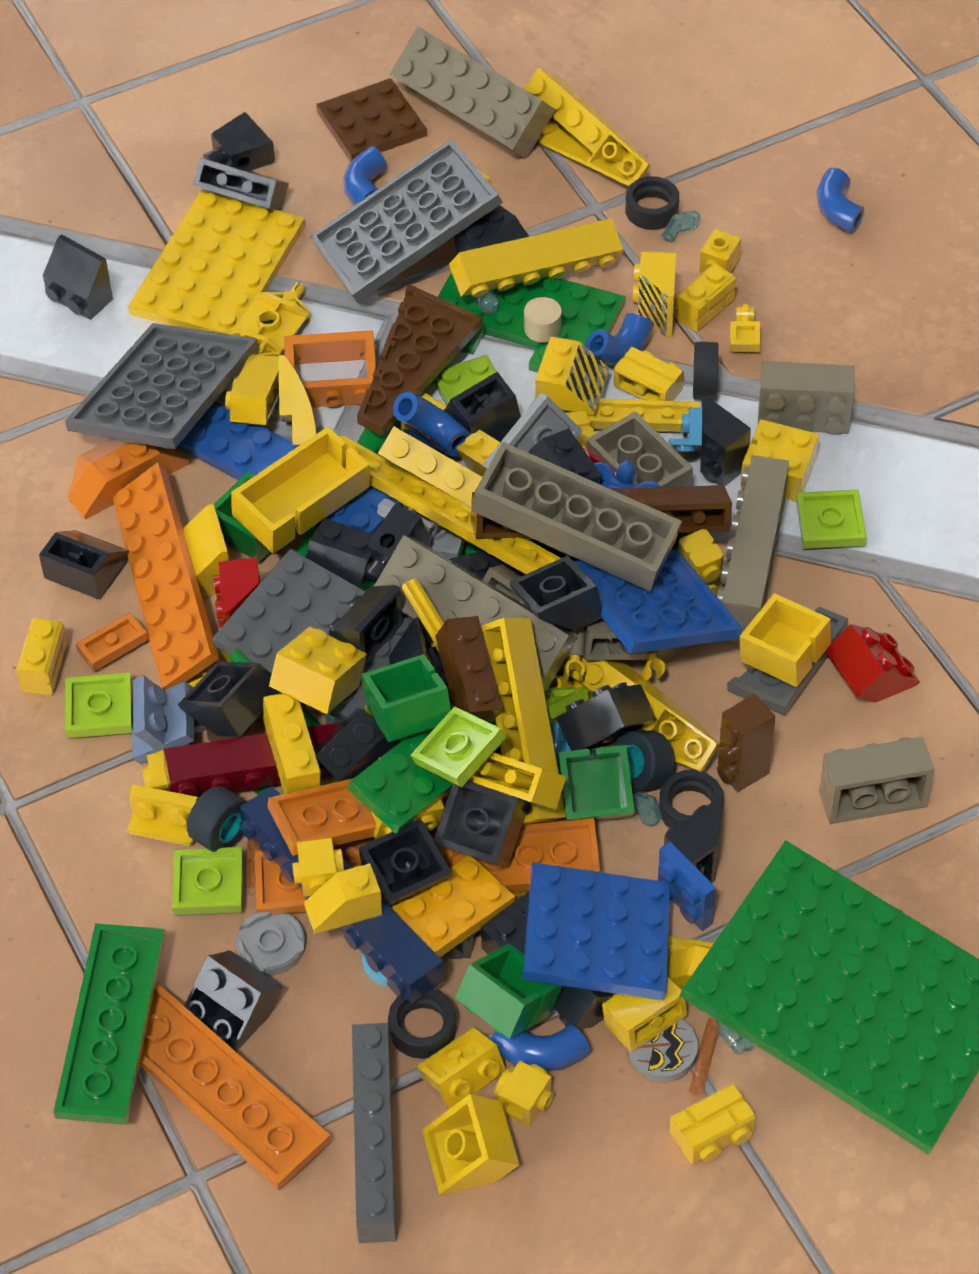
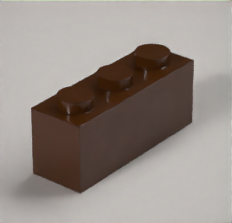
M479 617L447 619L435 637L453 707L455 706L491 724L503 708Z
M755 693L722 712L717 772L721 780L725 784H730L737 793L770 773L776 716Z

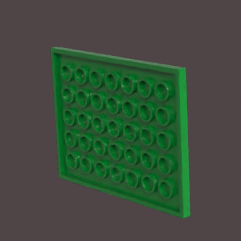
M787 840L784 841L679 995L684 1000L928 1155L979 1072V959Z

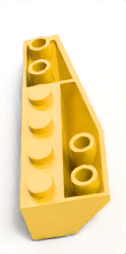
M538 67L524 90L556 109L538 141L542 145L625 185L630 186L631 183L642 178L651 165L639 151L560 77Z
M570 656L565 658L548 688L587 687L588 696L591 699L593 698L591 692L605 685L613 687L623 682H626L628 686L641 684L657 720L638 731L655 730L662 733L671 743L675 762L701 772L704 771L720 743L649 681L644 680L639 673L621 660L585 661L584 656L580 657V661L585 665V672L581 682H579L580 675L576 670H569L568 681H565L563 674L567 662L570 661Z

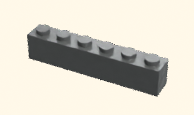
M388 1023L352 1024L355 1191L359 1243L396 1241Z

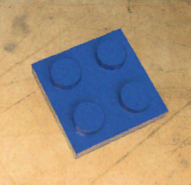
M668 842L659 849L658 881L670 882L669 900H672L680 908V912L686 921L691 924L695 923L703 932L713 924L716 887L671 842Z

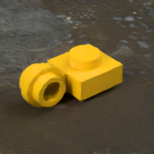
M749 303L737 306L736 321H730V352H760V321H754V306H749Z

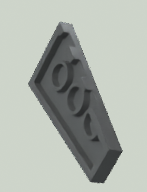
M818 607L815 612L831 618L832 643L848 627V618L822 607ZM825 651L816 663L812 662V669L798 687L748 665L747 671L739 678L735 676L727 683L728 692L745 699L755 693L770 710L785 716L828 654Z

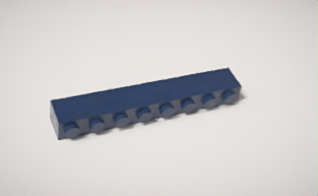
M271 786L239 807L241 815L239 826L246 838L249 840L254 839L260 845V849L266 859L269 861L274 860L280 866L286 880L293 883L292 863L299 862L298 855H292L267 807L269 797L281 795ZM343 859L344 871L352 869V867ZM298 883L297 885L301 888L303 894L302 883ZM381 898L382 915L338 928L344 933V938L348 945L354 950L359 949L365 955L370 968L374 972H381L385 976L391 990L397 996L403 995L412 1004L444 981L443 961Z

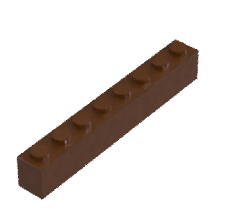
M724 485L609 488L681 520L682 523L678 533L697 532L701 529H707L708 532L730 531L732 501ZM472 492L471 510H472V505H473V500H474L475 492ZM471 511V524L476 539L528 538L524 534Z

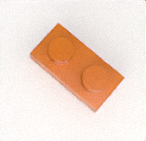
M129 612L75 644L77 652L95 672L149 639L146 630Z

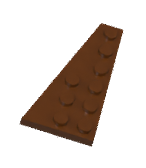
M408 284L405 298L400 303L398 309V316L395 323L392 324L381 352L379 365L374 370L372 383L366 391L357 414V423L383 436L397 421L393 412V406L397 397L404 392H412L420 396L483 326L482 317Z

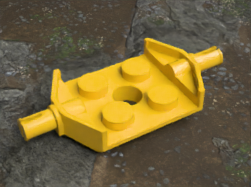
M295 282L289 292L259 293L229 335L255 338L259 348L255 355L278 357L285 349L284 336L295 335L305 320H307V323H311L309 309L299 300L306 290L303 283L299 285V282ZM270 319L275 321L274 323H271V324H263V323H262V322H267V321H269Z

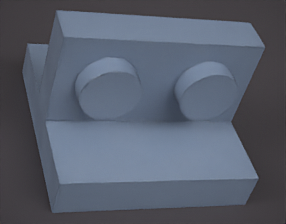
M144 675L133 680L132 756L139 764L147 762V755L157 753L164 748L184 746L194 741V718L182 711L178 706L180 701L193 689L186 681L162 690L159 685H156Z

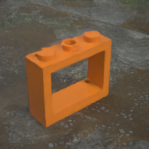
M373 330L284 336L285 357L294 369L295 364L366 360L367 377L302 381L312 408L362 404L366 391L372 383L373 373L376 368Z

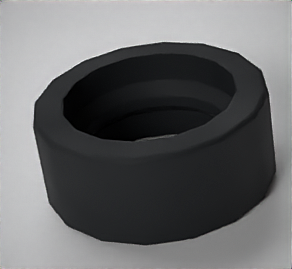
M648 176L637 179L626 190L625 214L629 221L638 227L653 230L665 228L672 224L679 214V191L676 185L661 177ZM656 197L663 199L668 204L657 209L642 207L636 202L644 198Z
M694 342L693 398L701 399L705 395L710 399L717 398L718 342Z
M683 770L671 775L663 783L660 791L659 811L662 821L668 828L676 823L681 824L692 816L680 813L672 807V798L684 791L701 793L709 798L711 803L718 799L722 803V817L723 790L718 781L709 774L698 770Z
M435 989L430 990L412 1004L403 995L397 996L390 1006L388 1014V1027L392 1043L399 1052L411 1058L419 1059L429 1058L454 1040L456 1031V1016L451 1001L445 994ZM415 1009H432L442 1016L443 1025L441 1030L433 1036L425 1038L412 1037L402 1030V1018Z

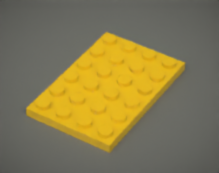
M201 190L128 305L129 315L170 326L229 334L257 295L261 292H267L305 228V217L268 209Z

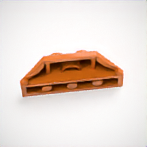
M109 439L77 456L68 498L75 509L86 520L114 505L113 497L116 493L157 462L165 466L168 475L189 465L190 461L178 446L175 449H165L159 446Z

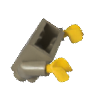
M603 618L587 627L576 631L569 629L568 631L578 638L567 655L570 656V661L567 662L563 676L565 681H568L569 670H576L580 675L579 682H581L585 672V665L580 661V657L583 656L585 661L641 660L647 657V663L641 671V675L646 681L651 678V668L656 671L658 680L665 671L664 662L656 657L659 650L630 654Z

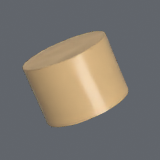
M539 297L526 304L524 308V331L528 338L536 342H549L550 336L558 337L560 335L561 306L558 302L551 298Z

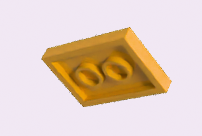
M470 855L450 867L452 877L413 894L392 907L397 915L439 958L480 930L482 925L515 902V896Z

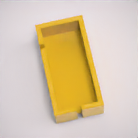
M327 426L231 492L232 515L274 554L295 539V532L299 535L303 534L369 488L370 464L352 447L347 449V443Z

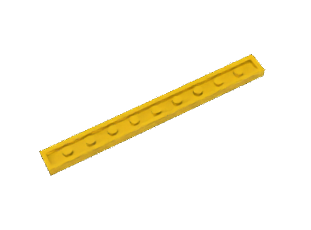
M340 436L347 443V449L352 447L370 464L369 485L409 508H413L419 514L483 549L524 574H528L560 559V557L524 537L476 539L471 524L470 506L346 436Z

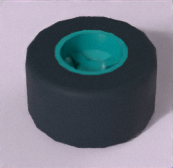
M655 730L628 731L619 736L613 746H627L632 791L659 789L673 774L675 766L674 751L671 743L662 733Z
M222 786L207 790L195 802L188 816L187 832L189 837L212 852H216L219 848L233 847L243 835L239 826L241 822L239 807L245 804L246 801Z

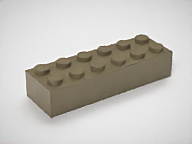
M418 26L390 72V75L526 158L556 110L541 99Z
M503 441L475 490L471 510L648 591H651L676 541L682 523L681 520Z
M752 455L749 468L743 467L741 486L745 487L738 491L736 509L741 511H737L736 515L733 516L731 534L736 535H732L731 539L728 540L726 558L730 559H727L726 564H723L721 589H718L717 598L743 627V631L766 603L785 504L789 468L788 460ZM740 639L726 640L721 642L740 644Z
M403 535L374 587L386 585L400 587L401 611L414 619L416 617L419 618L402 590V585L413 578L419 580L443 622L452 618L478 616L480 624L483 625L501 618H531L545 694L578 637L554 623L539 619L529 607L415 538Z

